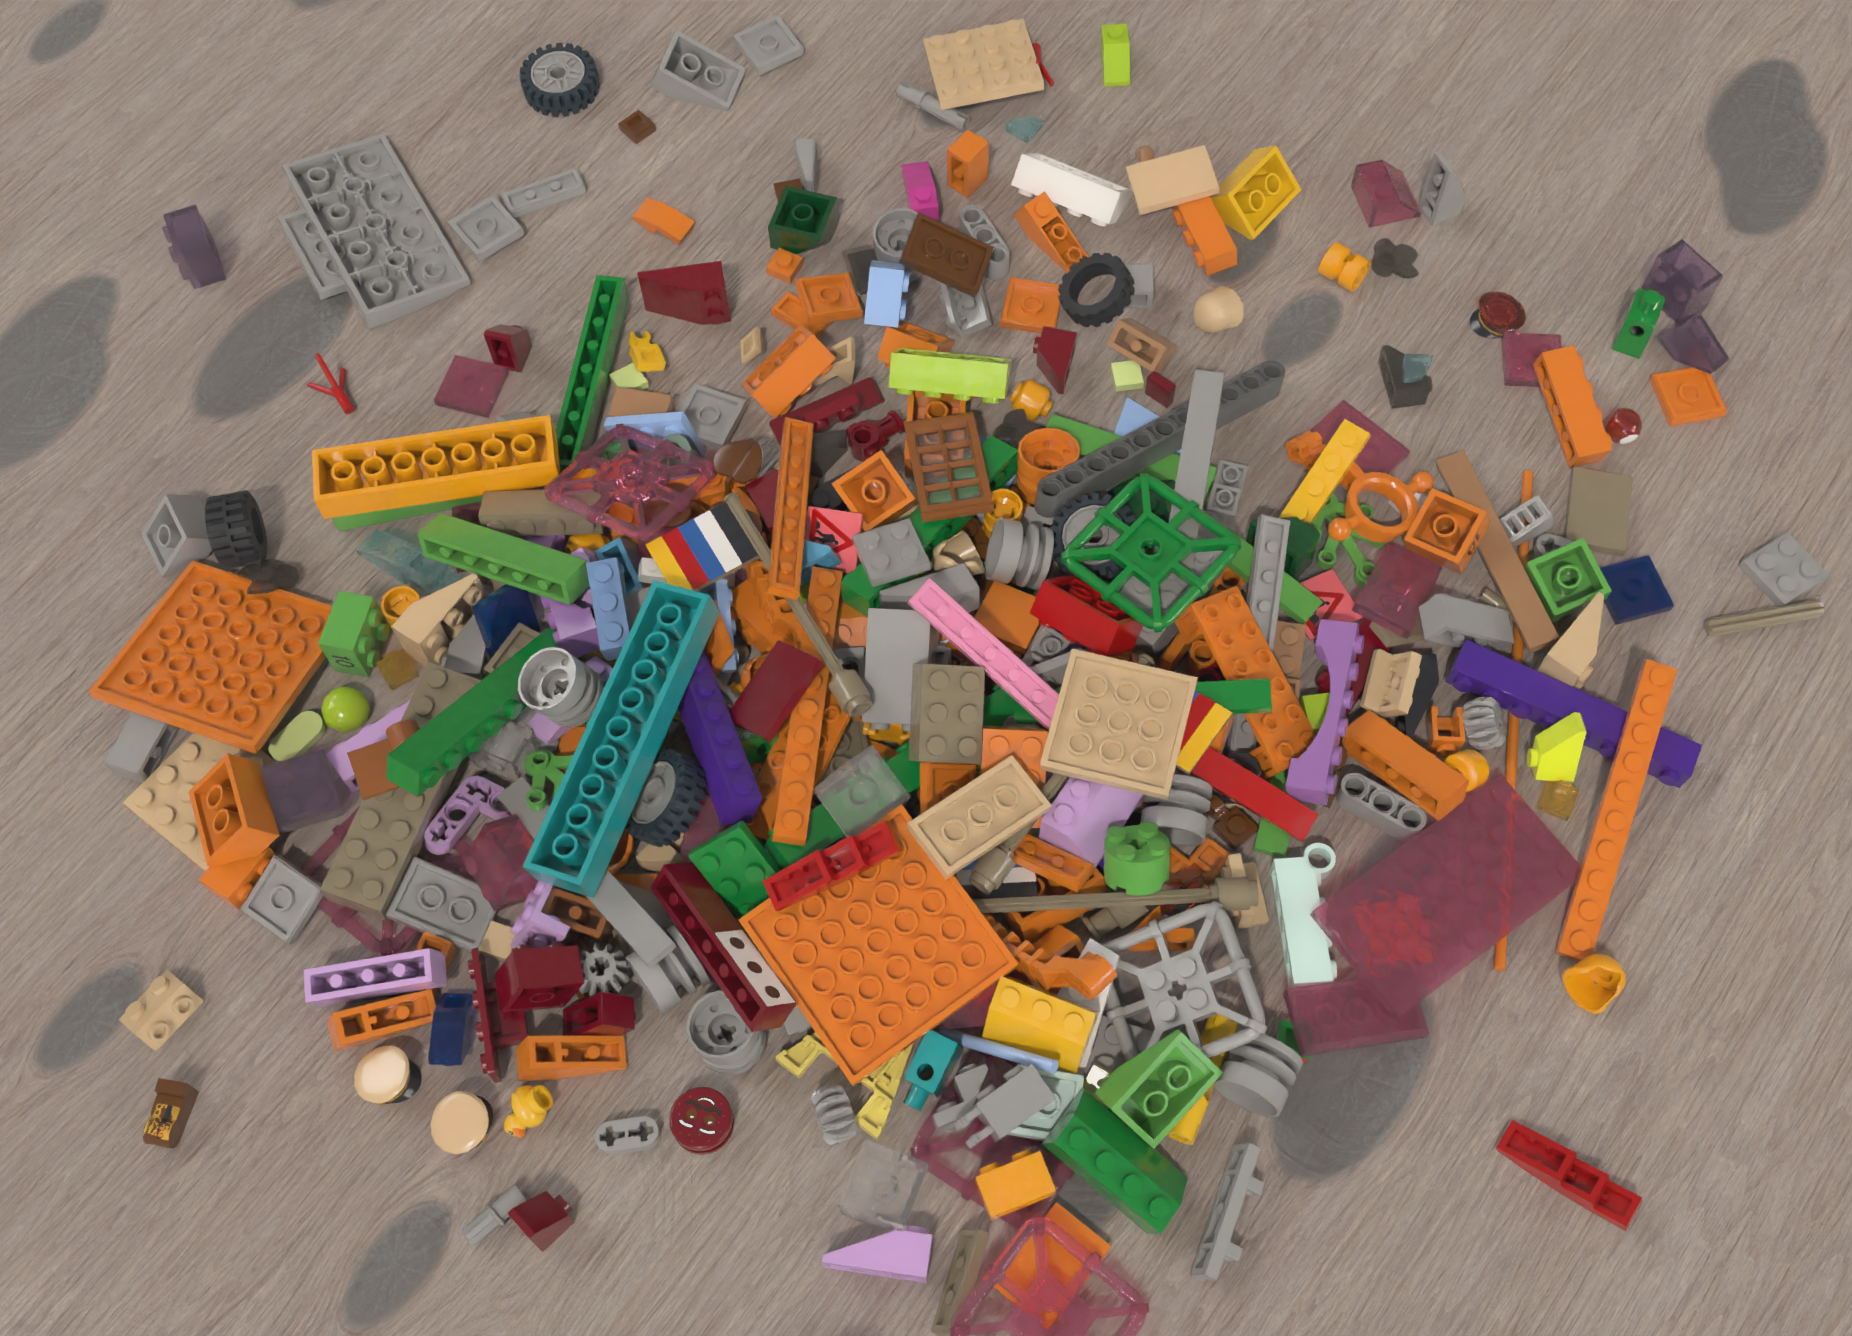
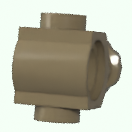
M1122 888L1118 892H1126V889ZM1149 905L1104 907L1092 917H1084L1082 921L1094 939L1100 943L1102 937L1117 926L1123 929L1148 912L1151 907Z

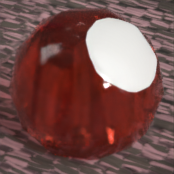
M1627 407L1618 408L1606 425L1605 432L1610 435L1612 442L1619 444L1630 443L1640 435L1642 421L1640 415L1635 410Z

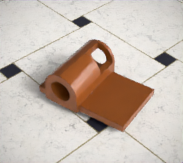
M409 719L394 723L386 729L388 739L347 753L363 800L401 788L386 779L387 755L420 729L416 720Z

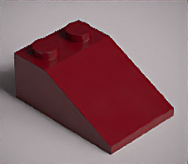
M721 261L637 272L646 311L700 325H718L724 322H731Z

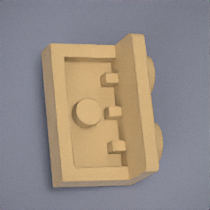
M1381 649L1374 650L1360 706L1382 717L1408 714L1413 700L1412 694L1415 682L1420 672L1419 666L1422 655L1413 651L1392 655Z
M1241 853L1228 855L1224 867H1221V878L1248 877V880H1256L1258 886V906H1250V910L1229 911L1230 916L1235 918L1237 929L1267 925L1269 917L1256 864L1254 862L1243 864Z
M166 970L161 976H158L151 982L149 988L137 1001L127 1007L119 1021L150 1048L157 1051L203 1003V1000L170 971Z

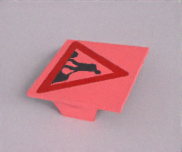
M808 506L804 540L827 545L833 549L842 563L831 570L852 573L857 568L858 554L853 545L852 536L861 533L863 514Z
M1333 569L1300 583L1323 601L1321 606L1305 623V634L1309 641L1317 638L1320 619L1355 622L1363 618Z

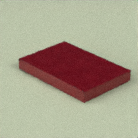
M778 640L729 710L733 724L771 743L824 663L818 658Z

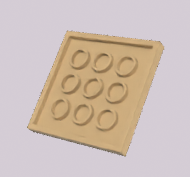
M1024 19L1009 20L1004 23L984 25L980 28L959 30L955 33L934 35L923 39L924 50L940 110L1044 90V80L1039 65L1036 64L1037 59Z
M1072 649L1042 754L1040 770L1168 800L1198 677Z
M193 733L123 804L205 872L209 866L206 863L189 791L227 753L259 762L274 815L303 787V784L262 750L254 754Z

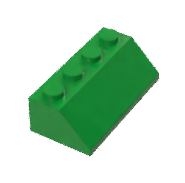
M1082 1089L1042 1145L1144 1232L1161 1234L1181 1206L1188 1177L1085 1089Z

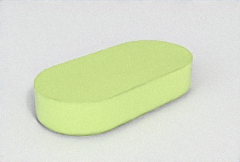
M305 711L297 715L271 740L269 753L272 758L281 765H290L296 762L323 736L325 723L321 716L313 711Z

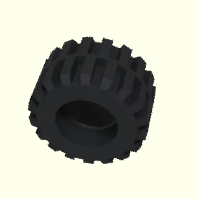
M248 490L209 497L205 507L206 530L212 551L220 565L227 570L263 563L267 553L266 531L261 511Z

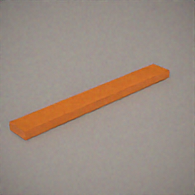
M785 417L782 430L767 594L797 600L801 584L814 424Z

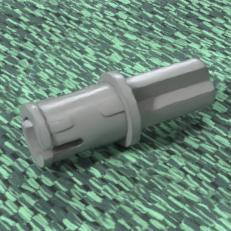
M513 1185L510 1190L491 1206L489 1204L485 1205L487 1209L463 1228V1236L471 1245H477L499 1225L503 1227L505 1225L504 1221L509 1217L507 1213L512 1208L527 1201V1199Z

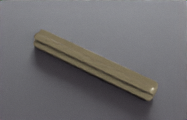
M1813 600L1711 618L1706 621L1704 628L1707 635L1713 637L1820 618L1825 613V608L1822 601Z

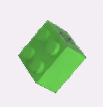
M1584 538L1527 562L1524 567L1552 623L1584 610L1598 592L1604 595V601L1612 592Z
M338 591L318 645L335 671L370 678L373 668H376L379 663V651L383 641H386L389 636L390 626L374 597Z

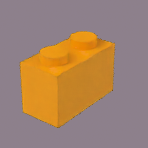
M1027 1149L1011 1157L1013 1162L1000 1167L999 1163L995 1162L979 1169L981 1175L975 1177V1183L990 1221L1055 1195V1186L1040 1151L1032 1154L1031 1150Z

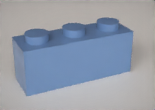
M617 557L586 563L600 651L606 661L618 659L632 628L623 569Z

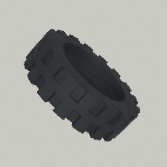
M1105 252L1103 255L1093 253L1092 257L1087 258L1085 256L1079 259L1080 262L1078 264L1074 263L1069 268L1068 274L1065 273L1063 275V283L1059 284L1058 288L1061 294L1058 296V299L1063 309L1076 324L1080 322L1084 327H1089V325L1099 327L1101 323L1106 322L1108 324L1112 322V318L1116 315L1119 317L1124 312L1125 306H1129L1131 303L1130 297L1134 295L1135 291L1133 284H1135L1134 279L1118 256L1112 257L1110 253ZM1108 274L1115 276L1114 287L1107 297L1093 305L1078 304L1079 292L1092 278Z

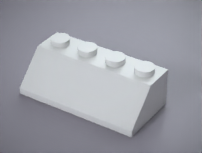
M1025 153L1021 155L1011 184L1019 188L1018 193L1031 198L1045 191L1055 207L1059 204L1067 207L1066 212L1074 216L1081 217L1084 214L1092 217V223L1103 227L1117 222L1133 195L1132 190L1040 153Z

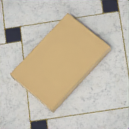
M1205 145L1125 167L1139 215L1220 193Z

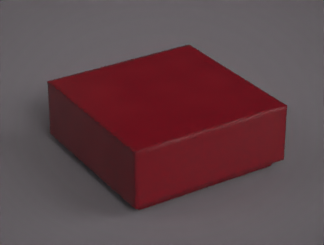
M1152 371L1146 380L1145 394L1168 408L1173 403L1176 386L1157 372Z

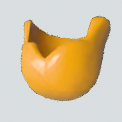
M1605 954L1589 955L1562 973V982L1567 994L1575 1001L1578 1007L1592 1014L1602 1013L1626 985V974L1620 963Z

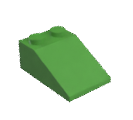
M1176 1030L1117 1067L1096 1090L1095 1094L1154 1149L1223 1072L1181 1031Z

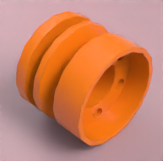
M1042 428L1026 434L1019 442L1016 487L1019 495L1027 502L1035 504L1037 485L1040 480L1080 459V447L1073 436L1060 429Z

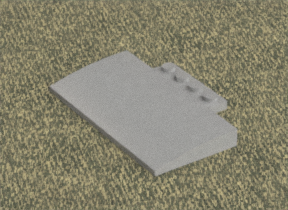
M384 133L282 165L285 181L301 210L278 217L279 225L320 300L347 291L369 330L418 311L470 285L468 275ZM322 225L332 227L334 229L332 231L333 234L330 231L325 232ZM340 243L343 244L346 250V257L342 261L338 256L341 250L336 251L333 247L336 245L338 248L341 247ZM322 244L326 252H320L318 246Z

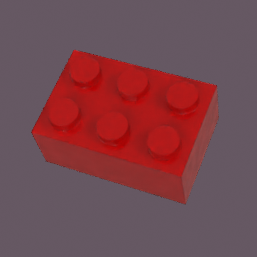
M1072 574L1043 580L1029 614L1039 619L1038 622L1042 626L1062 632L1066 640L1084 645L1089 648L1088 652L1107 657L1133 650L1143 628L1140 623L1112 602L1106 603L1102 600L1100 593Z

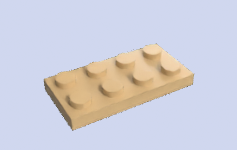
M1011 755L908 822L906 828L947 880L1051 809L1052 805Z

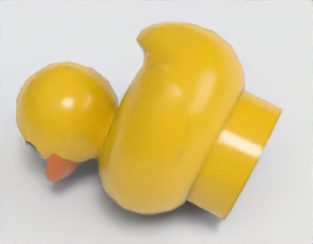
M524 1085L515 1090L511 1095V1106L514 1113L509 1114L503 1124L507 1134L523 1138L527 1127H536L544 1121L547 1110L553 1105V1099L548 1089L542 1085H536L535 1087Z

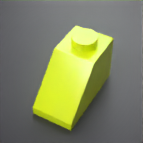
M1573 712L1535 736L1533 748H1529L1527 751V766L1532 767L1535 780L1574 782L1586 736V729L1580 713Z

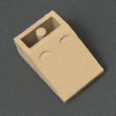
M473 573L410 604L391 626L405 653L426 667L429 662L440 666L443 656L448 654L449 644L487 598L486 592L479 577Z

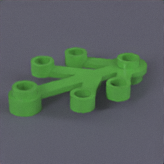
M1334 494L1331 495L1327 501L1328 504L1323 507L1312 524L1317 532L1321 534L1319 542L1322 536L1320 528L1324 519L1329 524L1333 519L1339 518L1338 515L1345 516V504L1338 502ZM1365 504L1360 505L1359 507L1362 512L1367 513L1368 518L1372 521L1374 515L1373 508ZM1353 529L1350 537L1344 541H1336L1329 535L1324 550L1320 551L1318 555V566L1324 570L1334 567L1337 558L1335 552L1340 542L1356 567L1353 576L1355 584L1363 589L1374 587L1379 578V569L1375 564L1366 561L1353 538L1370 543L1375 548H1382L1386 543L1370 541L1361 537ZM1328 557L1331 559V562H1325L1322 558ZM1363 571H1369L1372 575H1367Z
M539 749L527 756L525 769L533 777L532 790L526 795V801L531 810L540 811L546 807L547 798L544 791L547 778L554 783V798L564 777V774L558 769L568 768L573 755L555 756L549 750ZM535 798H541L538 802H532Z

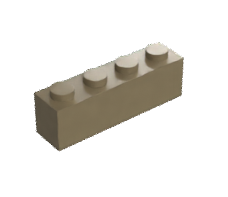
M602 487L490 491L483 493L478 516L481 526L514 537L603 534L607 508Z

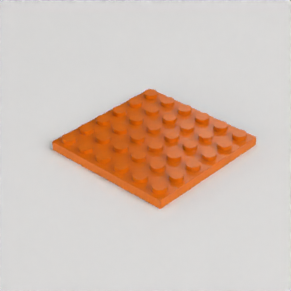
M192 560L90 688L89 692L92 698L257 754L326 656L318 642L332 606Z
M902 804L864 830L866 831L884 820L889 821L903 850L902 852L832 888L783 910L775 911L771 899L768 898L739 919L741 925L795 1000L797 1006L853 1087L990 988L1001 977H1005L1019 966V963L956 877L953 875L946 880L906 828L907 824L913 819Z

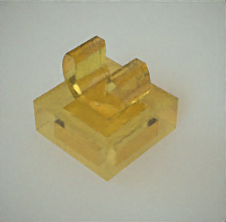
M404 649L397 652L392 650L383 655L384 659L376 662L391 691L419 677Z
M1562 780L1559 782L1546 781L1537 810L1567 821L1571 816L1579 789L1572 787V784Z

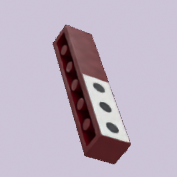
M693 862L664 864L650 889L750 1031L756 1032L782 1027L797 1004L695 864Z

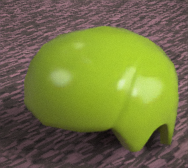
M338 687L331 690L324 698L321 712L328 728L346 733L359 729L368 720L370 704L367 696L353 687Z

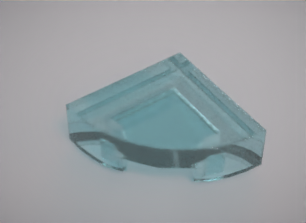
M1035 117L1016 118L1006 125V132L1028 143L1043 127V120Z
M1404 354L1402 358L1403 383H1412L1423 378L1430 369L1433 355Z

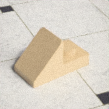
M849 337L827 348L836 359L831 362L833 365L826 374L818 375L811 382L814 386L835 376L840 377L848 384H852L855 368V339Z
M691 822L687 823L689 829L686 833L680 832V838L677 841L672 840L670 845L657 847L649 844L636 856L640 869L643 872H660L664 864L686 863V860L676 850L684 848L691 841L694 834Z

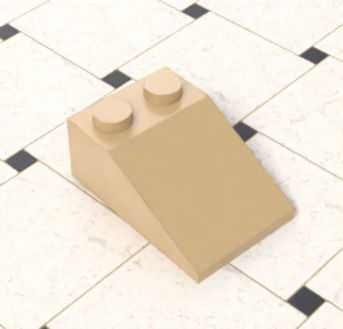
M1598 592L1547 653L1537 670L1538 672L1578 690L1582 689L1586 683L1585 681L1594 670L1590 664L1597 654L1604 601L1602 593Z

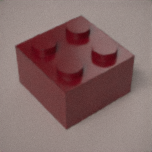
M554 943L544 948L522 945L513 949L495 974L500 1012L564 1008L584 984L578 946Z

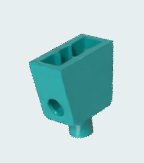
M933 1030L928 1031L924 1035L904 1077L911 1084V1087L903 1103L921 1112L929 1094L936 1098L940 1096L963 1053L958 1043ZM933 1070L934 1073L931 1079L922 1080L925 1071Z

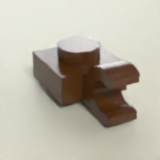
M1214 794L1209 799L1211 802L1210 810L1206 812L1207 815L1217 822L1212 831L1236 852L1257 833L1259 828L1237 806L1229 812L1224 802Z

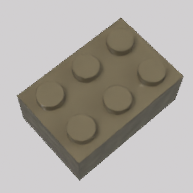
M913 664L909 740L910 761L981 764L985 667Z

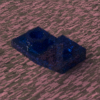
M443 993L433 1013L428 1055L429 1065H462L471 1047L468 1022L475 1010L472 993Z

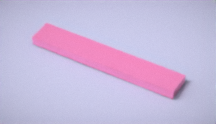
M929 578L908 601V604L976 666L985 667L986 675L1049 730L1059 694Z

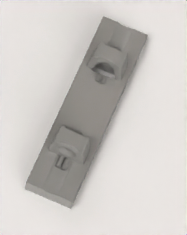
M1251 1143L1233 1145L1190 1276L1200 1281H1216L1223 1260L1239 1262L1243 1248L1230 1242L1245 1194L1253 1197L1254 1195L1260 1196L1262 1193L1264 1182L1252 1176L1261 1148Z

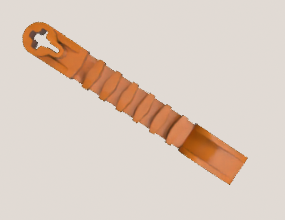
M740 488L732 489V493L739 494V501L744 509L756 513L760 518L759 511L751 499ZM763 532L762 538L767 544V538L765 532ZM759 558L742 567L747 572L748 583L751 582L753 585L754 595H757L759 598L760 609L763 608L765 611L766 622L769 621L771 624L772 635L778 634L800 650L803 627L795 614L790 612V606L783 597L767 594L769 572Z
M982 913L1019 963L1015 970L1018 973L1024 972L1027 974L1032 982L1037 980L1047 991L1051 987H1072L1085 998L1093 1000L1117 977L1115 969L1104 957L1098 954L1094 955L1089 951L1081 959L1064 958L1056 954L1050 960L1049 955L1041 947L1036 951L1028 940L1021 942L1014 932L1011 931L1008 934L1007 930L1000 923H996L989 913Z

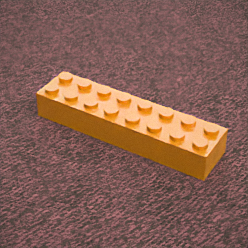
M550 415L312 450L314 502L324 519L481 496L484 492L514 491L561 484L557 434Z

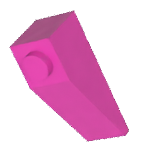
M928 161L901 164L908 209L920 212L939 221L936 190Z

